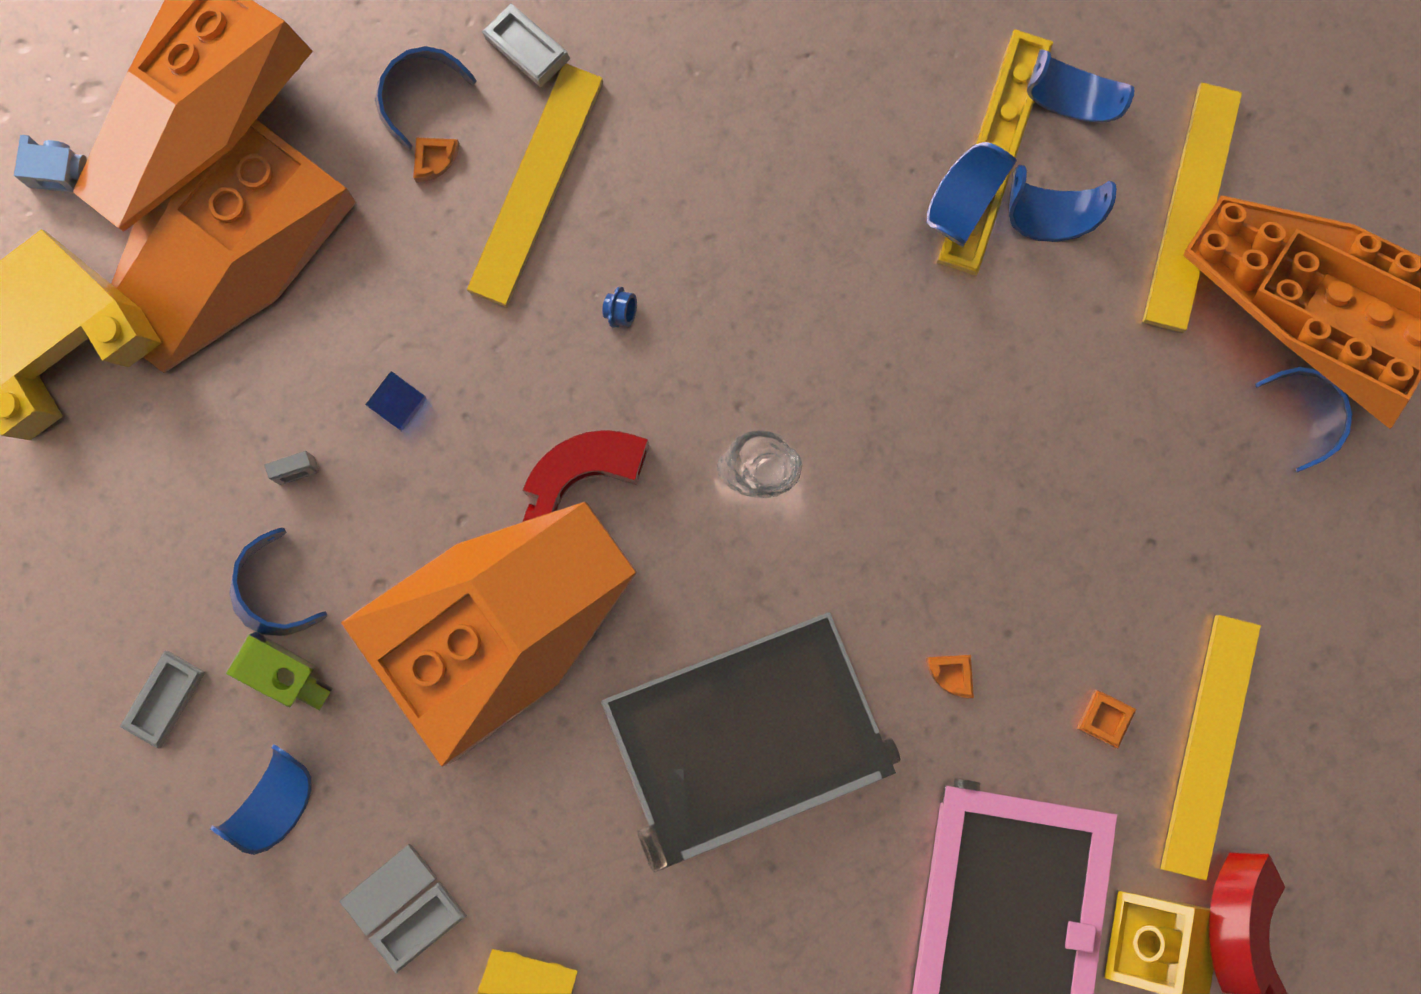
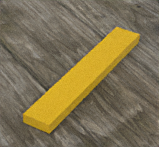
M1016 29L1013 30L976 144L982 142L992 143L1016 158L1034 101L1027 93V87L1039 50L1043 49L1050 52L1053 41ZM1011 171L984 211L964 247H961L945 236L937 260L938 264L977 276Z
M567 63L561 68L467 287L469 293L506 308L508 307L602 87V77Z
M1203 82L1198 86L1142 323L1181 333L1187 330L1200 270L1183 254L1217 202L1242 92Z
M1222 615L1214 617L1160 869L1207 881L1261 625Z

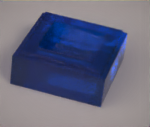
M391 371L365 405L402 432L427 398Z

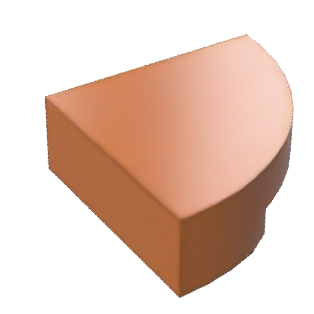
M416 137L413 177L415 182L433 180L445 173L457 157L460 144L458 139Z
M971 655L926 658L928 670L932 678L943 690L957 697L974 698Z

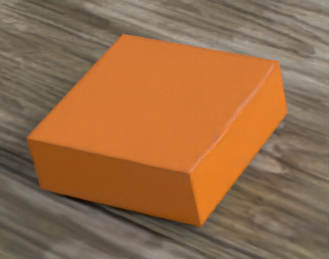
M1094 690L1076 729L1114 748H1119L1137 709L1099 690Z

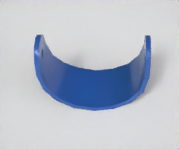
M423 46L406 50L391 60L377 82L375 103L379 117L389 132L409 150L413 145L393 125L384 111L382 100L384 80L391 68L403 60L424 57L441 61L460 74L467 82L474 85L477 80L457 58L442 49Z
M1043 49L1039 50L1027 87L1029 97L1040 106L1054 113L1087 122H1110L1123 117L1132 103L1135 92L1134 87L1130 84L1103 78L1063 63L1051 57V53Z
M982 142L972 146L952 165L940 182L927 211V224L961 247H964L984 211L1015 165L1016 158L992 143Z
M1018 165L1012 173L1009 205L1011 225L1023 236L1037 241L1060 242L1076 239L1088 234L1106 220L1115 203L1117 189L1115 182L1107 181L1105 184L1089 190L1058 191L1027 184V170L1024 165Z
M1304 367L1278 372L1255 384L1256 388L1277 379L1292 375L1314 376L1332 385L1343 399L1346 411L1343 434L1333 449L1318 459L1296 468L1297 472L1325 461L1341 449L1350 434L1353 415L1346 393L1316 369Z
M283 527L260 535L247 544L235 561L230 587L233 610L245 626L262 635L286 636L319 623L328 616L326 611L294 623L285 625L272 623L252 613L242 600L237 584L239 571L250 556L262 547L285 535L286 530Z
M275 744L271 747L273 756L270 764L249 797L227 821L220 826L214 827L212 825L210 830L243 853L255 855L268 851L282 841L296 826L306 809L311 794L312 777L307 768Z

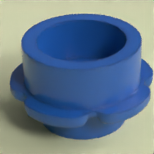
M617 287L614 291L615 294L608 293L604 299L603 317L608 319L609 325L612 328L619 327L620 325L629 327L636 315L637 298L634 293L625 292L623 287Z

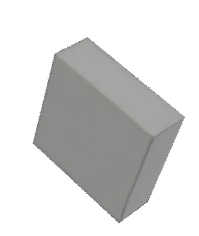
M307 451L264 464L268 478L279 485L316 474L319 471L315 457Z

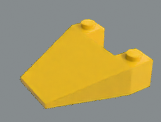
M42 229L0 260L1 436L32 440L63 417L39 375L88 338L102 361L125 367L132 366L162 343L139 306L47 231Z

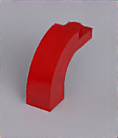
M601 430L579 434L556 445L538 461L526 480L522 491L527 496L537 498L538 500L536 505H528L523 522L558 511L560 502L566 492L577 482L589 477L606 476L637 485L650 446L648 439L620 431Z
M1229 853L1217 877L1210 907L1209 941L1214 971L1223 993L1288 994L1275 969L1270 951L1271 919L1274 909L1285 889V885L1270 854Z

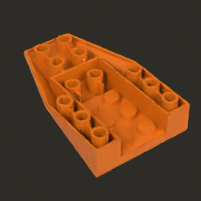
M164 0L127 71L73 193L120 230L126 231L228 153L240 138L245 135L250 126L273 101L294 73L300 69L313 50L283 19L253 0Z
M255 120L245 135L240 138L228 153L150 211L133 226L111 284L142 309L162 342L146 354L144 358L165 373L275 302L355 205L356 201L348 189L258 120Z
M1221 195L1187 246L1183 256L1282 343L1391 430L1421 380V256L1354 224Z
M582 502L454 545L342 621L341 624L436 760L443 767L462 757L560 684L637 574V571L589 504Z

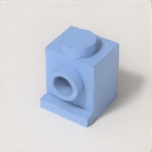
M20 135L14 176L29 188L73 192L87 159L85 155L75 154L66 143L45 140L43 145H39L30 136Z

